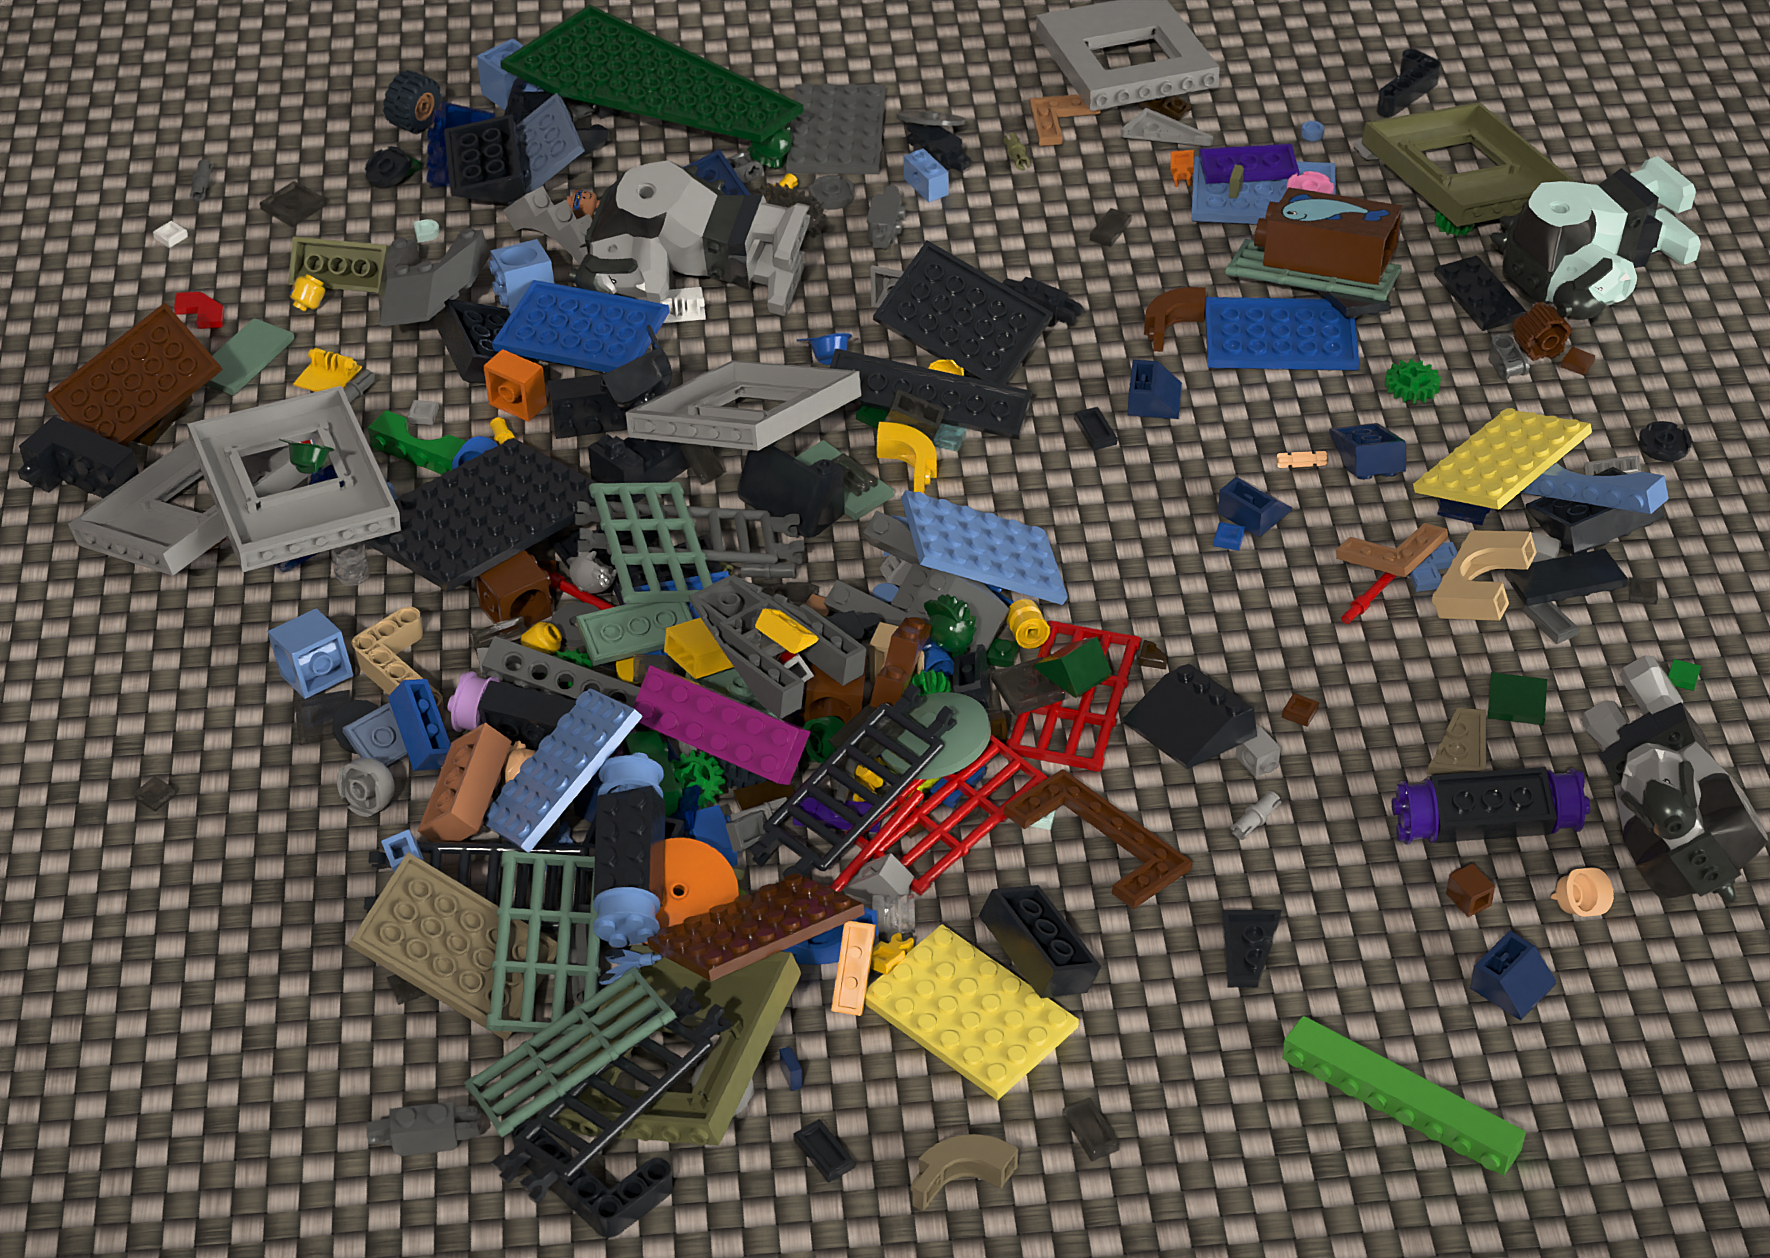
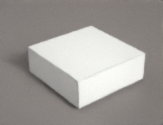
M172 221L153 232L154 239L169 248L188 237L187 230Z

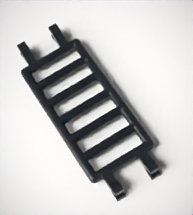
M912 683L905 689L902 697L893 706H890L888 703L880 704L764 822L763 830L768 834L749 848V852L754 855L752 858L753 862L762 867L769 860L771 853L782 843L801 857L794 866L788 867L782 873L784 878L794 873L806 877L814 867L819 871H826L944 749L945 744L940 737L957 724V721L952 718L954 711L944 706L927 729L923 728L905 716L912 708H917L923 702V698L918 695L921 692L920 688ZM886 716L930 747L918 757L874 726ZM867 735L911 766L899 777L855 746ZM848 755L892 786L880 797L836 767V765ZM829 775L871 804L872 807L860 817L817 787V785ZM807 795H810L853 826L843 837H840L797 805ZM789 814L833 845V847L821 858L779 828L778 825Z
M417 841L421 853H430L429 865L441 871L442 854H460L457 882L467 888L469 887L471 855H489L485 899L497 905L502 852L518 851L527 853L514 844ZM535 845L529 852L589 857V849L586 846ZM369 851L368 863L372 864V869L391 868L385 852ZM518 863L514 902V908L526 909L529 864ZM547 865L543 910L555 911L558 865ZM576 867L573 912L590 913L591 905H585L587 874H593V868ZM365 897L364 909L367 910V914L378 899L377 897ZM521 920L529 925V920ZM541 921L540 931L559 930V922Z
M685 986L678 993L676 1002L670 1006L677 1018L667 1025H663V1027L692 1043L695 1047L682 1058L648 1036L642 1039L636 1045L671 1065L672 1068L660 1079L623 1056L631 1049L629 1048L619 1055V1058L614 1061L612 1060L568 1090L564 1096L558 1097L514 1137L513 1144L516 1147L507 1155H500L491 1162L493 1167L499 1171L505 1168L499 1174L500 1178L509 1184L517 1176L519 1168L529 1158H533L544 1167L535 1175L531 1174L520 1181V1184L530 1192L528 1194L530 1200L536 1204L542 1201L546 1196L548 1187L559 1177L568 1180L574 1176L712 1048V1041L710 1039L717 1032H724L732 1026L730 1020L722 1016L725 1013L723 1007L715 1003L708 1010L706 1019L694 1030L680 1021L687 1014L692 1015L698 1012L702 1006L693 999L689 1002L695 993ZM661 1010L653 1011L632 1031L660 1013ZM614 1065L649 1087V1089L636 1100L600 1076ZM591 1086L626 1110L614 1121H611L577 1099V1097ZM568 1107L603 1131L589 1143L555 1121L554 1118ZM544 1128L579 1153L565 1165L530 1140Z

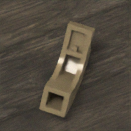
M978 1134L959 1135L935 1144L919 1158V1174L914 1178L911 1185L913 1206L924 1212L946 1183L960 1177H976L1002 1189L1018 1167V1148L1001 1139Z

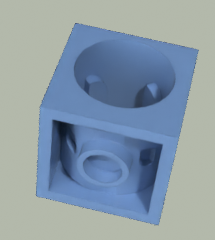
M514 38L477 55L481 94L504 110H506L511 91L544 92V89L501 69V60L524 46Z
M537 239L491 250L492 260L489 261V268L491 274L495 275V281L492 282L495 296H499L502 307H506L510 315L533 280L554 283L551 260Z
M317 608L267 631L280 676L304 699L354 676L341 630Z

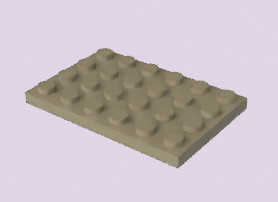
M407 852L348 946L486 1028L487 1014L490 1013L494 973L491 966L492 962L495 961L499 919L496 913L500 907ZM511 919L507 961L525 962L528 924L519 919ZM540 932L537 963L552 964L557 955V942ZM506 972L502 1020L519 1021L524 973ZM536 974L535 992L545 974ZM491 1031L504 1040H507L512 1031Z

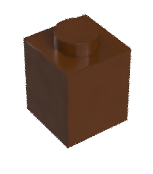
M1472 863L1464 868L1454 870L1449 875L1446 895L1467 917H1470L1492 906L1495 886Z

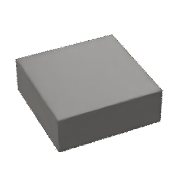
M413 400L407 416L408 423L433 425L439 410L438 402Z

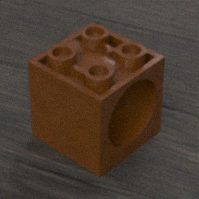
M525 550L475 577L479 606L504 637L552 616L551 604H553V599L548 586L551 584L550 577L546 570L539 568L535 557L532 554L529 555Z
M867 655L865 656L863 675L845 685H841L812 662L804 661L814 676L804 682L802 698H806V700H802L799 717H804L805 724L812 719L835 716L845 723L850 734H852L860 726Z

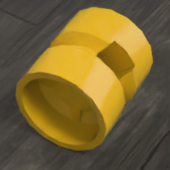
M1021 599L1012 603L1008 607L1010 611L1005 620L1018 644L1027 649L1037 648L1044 644L1050 634V628L1036 603L1028 599Z

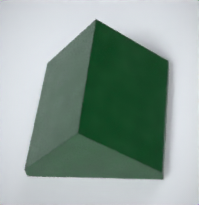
M1097 637L1072 642L1037 662L1034 666V669L1074 698L1108 679L1112 674Z

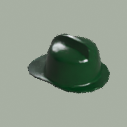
M279 438L280 441L289 444L291 464L300 473L315 474L318 469L323 468L329 452L334 451L333 448L327 446L299 443Z
M825 716L807 721L803 728L811 732L801 758L809 763H823L851 735L845 723L835 716Z

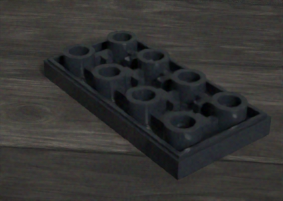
M1311 278L1313 280L1329 282L1328 280ZM1336 282L1337 284L1375 290L1374 288ZM1316 290L1321 297L1328 300L1333 307L1341 311L1343 316L1347 318H1356L1360 314L1378 315L1380 312L1390 310L1391 302L1387 299L1380 301L1374 298Z
M1606 549L1533 562L1528 570L1505 569L1504 575L1526 606L1551 601H1563L1566 598L1576 596H1589L1592 593L1602 591H1614L1617 588L1628 585L1627 576Z

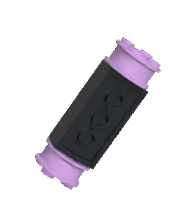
M469 671L462 673L455 695H452L449 699L448 711L451 712L453 729L457 732H462L465 729L472 731L478 726L487 723L512 741L511 745L514 746L517 741H521L522 744H525L526 749L537 751L540 742L546 736L551 735L556 729L559 719L572 710L576 705V701L566 699L561 695L541 693L533 688L524 689L516 687L508 682L500 683L499 679L493 676L488 679L480 678L476 672ZM632 729L628 734L636 733V730ZM623 741L608 758L622 756Z

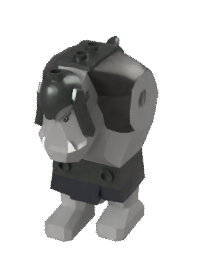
M669 160L648 163L623 172L621 177L604 191L600 203L594 211L592 223L586 231L585 242L588 254L584 256L579 268H572L569 274V282L576 284L577 288L656 303L663 301L669 296V268L686 275L710 276L713 279L730 282L750 290L752 282L767 285V306L769 312L785 316L804 268L805 261L801 260L804 251L799 249L809 225L810 215L806 214L809 206L797 203L787 208L768 204L763 195H726L721 190L725 180L717 179L713 183L707 182L695 175L698 170L696 165H690L684 169Z
M1642 656L1623 667L1620 677L1640 707L1643 716L1630 723L1615 701L1605 700L1585 711L1581 718L1586 731L1602 750L1598 756L1607 769L1614 785L1623 829V839L1637 868L1659 899L1679 898L1696 893L1701 897L1712 892L1713 894L1718 893L1725 901L1734 903L1736 900L1734 889L1736 881L1734 879L1741 875L1740 869L1749 863L1769 842L1767 834L1745 793L1736 781L1715 761L1704 733L1683 705L1679 692L1655 657Z

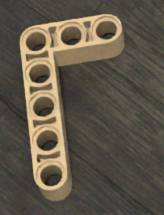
M415 607L401 608L359 633L351 641L357 668L388 695L403 680L423 679L396 655L422 638L423 628L419 610ZM430 685L442 722L444 723L446 718L442 695Z

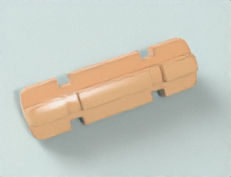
M1312 451L1291 452V455H1288V453H1278L1276 456L1277 467L1280 469L1288 468V465H1291L1292 468L1313 467V464H1316V466H1326L1328 460L1326 451H1315V454H1312Z

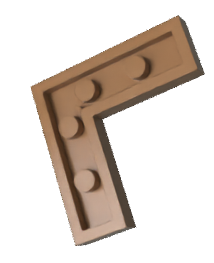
M1079 94L1029 98V107L1039 146L1062 144V133L1057 117L1065 118L1069 116L1100 114V109L1090 111Z
M1424 523L1396 549L1349 537L1336 549V558L1351 564H1358L1373 570L1391 573L1395 576L1406 577L1448 538V531L1446 528Z

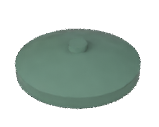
M940 692L920 696L923 698V702L917 708H912L905 716L927 729L936 719L940 710L947 706L954 711L952 718L957 721V724L940 737L945 744L944 749L915 779L944 777L970 765L982 754L990 740L991 726L984 707L975 699L959 693ZM888 717L880 728L881 732L918 757L930 747ZM878 744L884 764L891 771L902 776L911 765Z

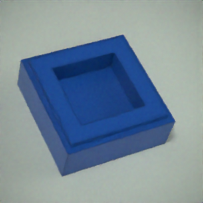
M1219 522L1213 546L1240 551L1245 527Z

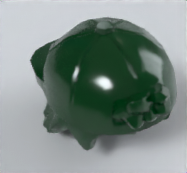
M782 127L761 143L750 141L751 145L747 149L750 152V157L760 162L762 166L766 165L768 168L783 167V164L787 162V155L792 146L790 127Z
M942 594L938 597V601H926L924 609L930 617L928 624L932 625L931 640L940 649L951 652L954 658V656L965 654L967 647L972 643L973 636L977 631L975 627L976 616L971 615L970 609L967 608V602L963 600L958 601L955 596L951 597L949 594L946 596Z

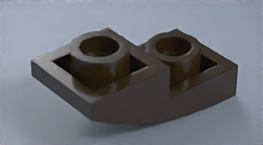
M1172 95L1169 99L1161 97L1140 101L1138 106L1143 110L1147 108L1176 121H1179L1192 108L1191 105L1175 95Z

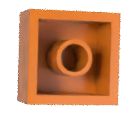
M503 349L484 365L489 405L528 422L547 406L543 366Z

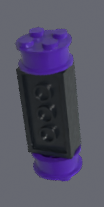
M1546 767L1431 775L1430 779H1424L1422 784H1407L1405 780L1400 781L1396 785V798H1392L1391 801L1392 813L1397 815L1398 818L1396 826L1397 839L1409 845L1412 843V840L1427 839L1430 843L1550 835L1556 834L1558 829L1572 828L1574 832H1580L1584 827L1585 815L1590 814V801L1588 797L1584 796V774L1575 768H1570L1567 773L1554 774L1551 770H1547Z

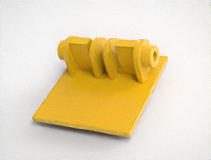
M320 348L310 349L308 357L312 362L293 383V386L314 392L342 386L344 389L346 383L352 381L362 369V366L357 365V362L352 357L342 356L338 353L334 354L331 351L326 353V351Z

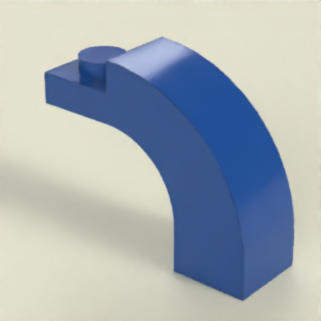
M864 907L865 915L851 921L875 924V939L879 934L877 911ZM844 924L782 951L791 952L796 963L822 965L839 962Z

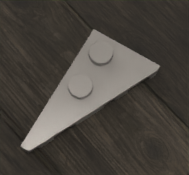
M1147 108L1121 128V137L1201 146L1213 144L1212 135Z

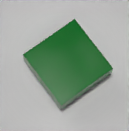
M1674 659L1668 678L1674 686L1694 691L1701 666Z

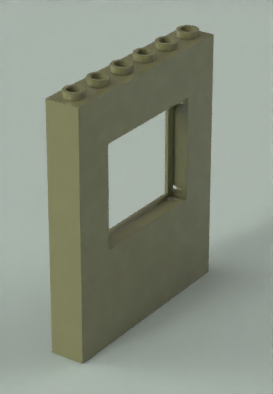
M1480 102L1365 123L1361 143L1456 226L1498 219L1503 215H1518L1522 210V204L1529 200L1541 183L1576 182ZM1472 142L1499 166L1447 175L1421 151Z
M632 945L630 951L639 954H658L649 949V946ZM791 952L775 953L713 981L699 976L662 956L661 960L655 961L654 965L638 969L641 976L669 1007L676 1002L678 993L685 986L693 990L695 995L689 1002L693 999L699 1002L702 1008L695 1014H687L680 1021L681 1023L694 1030L706 1019L708 1010L716 1003L723 1007L725 1013L722 1016L730 1020L732 1026L724 1032H717L715 1034L720 1036L692 1093L664 1092L615 1137L616 1139L628 1138L643 1141L654 1140L670 1143L720 1145L801 975V971ZM635 981L627 988H625L624 990L610 998L608 1001L600 1005L597 1013L606 1008L607 1006H609L610 1004H612L613 1002H615L617 999H619L632 989H634L639 984ZM646 994L597 1029L600 1032L650 997ZM651 1013L608 1041V1043L612 1046L621 1040ZM661 1026V1027L658 1028L655 1032H672V1031H670V1030L666 1029L665 1027ZM592 1033L585 1036L579 1046L594 1037ZM601 1046L566 1070L562 1079L605 1051L604 1048ZM632 1048L623 1055L625 1058H628ZM612 1065L600 1077L614 1085L621 1070ZM591 1086L577 1097V1099L611 1121H614L626 1110ZM618 1088L636 1100L647 1091ZM568 1107L554 1118L555 1121L576 1135L594 1137L603 1131Z

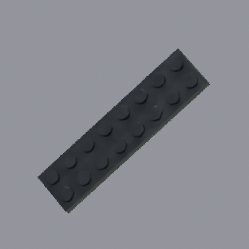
M835 348L829 367L830 369L859 371L861 396L849 403L1017 440L1020 438L1032 396L1031 390Z

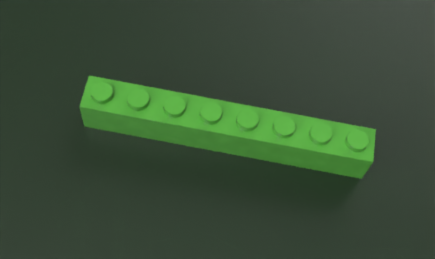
M1304 1015L1284 1040L1282 1059L1290 1065L1301 1068L1314 1075L1318 1080L1327 1082L1342 1090L1348 1096H1353L1369 1104L1373 1109L1388 1114L1397 1119L1401 1124L1422 1132L1428 1138L1441 1142L1454 1149L1458 1154L1475 1160L1488 1170L1495 1171L1504 1176L1522 1151L1525 1130Z

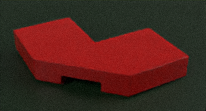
M201 291L176 293L174 304L176 315L197 314L196 323L198 329L223 327V305Z

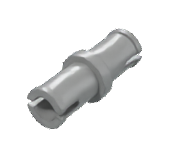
M1268 791L1255 805L1251 804L1245 809V814L1236 823L1231 825L1230 829L1234 830L1232 832L1233 835L1240 840H1244L1257 826H1262L1267 821V816L1281 805L1280 797L1275 792Z

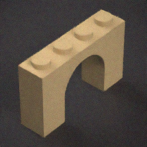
M1471 530L1465 541H1463L1456 557L1453 558L1452 564L1443 576L1439 587L1433 593L1432 603L1436 607L1439 618L1500 621L1509 605L1503 582L1472 580L1476 576L1494 569L1528 570L1537 554L1531 532Z

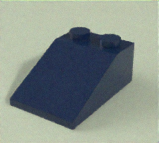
M1379 423L1329 428V434L1347 471L1356 476V478L1370 479L1372 475L1377 474L1395 476L1397 472L1406 471V441Z

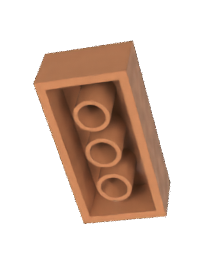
M487 723L478 726L453 741L417 832L432 842H462L463 839L470 835H476L484 825L483 817L492 803L493 799L491 796L501 779L499 774L502 766L509 758L508 750L512 741Z

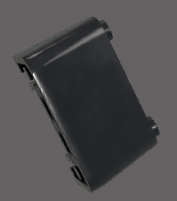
M511 91L504 116L513 114L517 125L554 94L550 92ZM600 124L592 125L590 128H575L585 151L569 164L601 148L607 140L609 130Z
M778 440L758 451L748 450L737 487L738 497L742 502L756 510L768 511L770 517L784 518L789 514H799V525L790 526L796 527L797 534L806 538L819 535L845 514L843 467L828 459H822L809 467L776 448L774 445Z

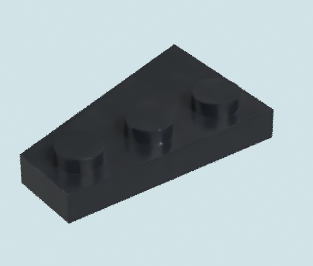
M1222 910L1221 919L1227 988H1258L1281 919L1282 910Z

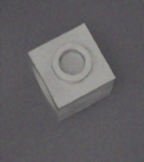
M1261 726L1256 728L1257 737L1236 746L1235 757L1255 778L1278 768L1281 747Z

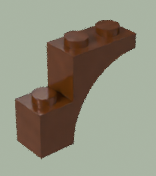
M906 617L892 634L885 665L876 677L870 706L877 708L882 703H888L890 706H893L902 697L905 689L909 686L920 653L930 636L932 625L926 624L924 620L917 617Z

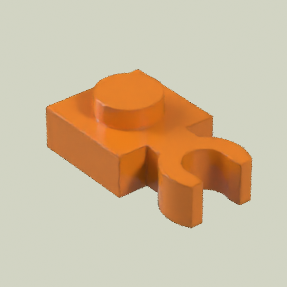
M1194 150L1171 151L1170 169L1175 187H1178V182L1182 179L1187 180L1188 186L1192 184L1191 174L1194 173Z

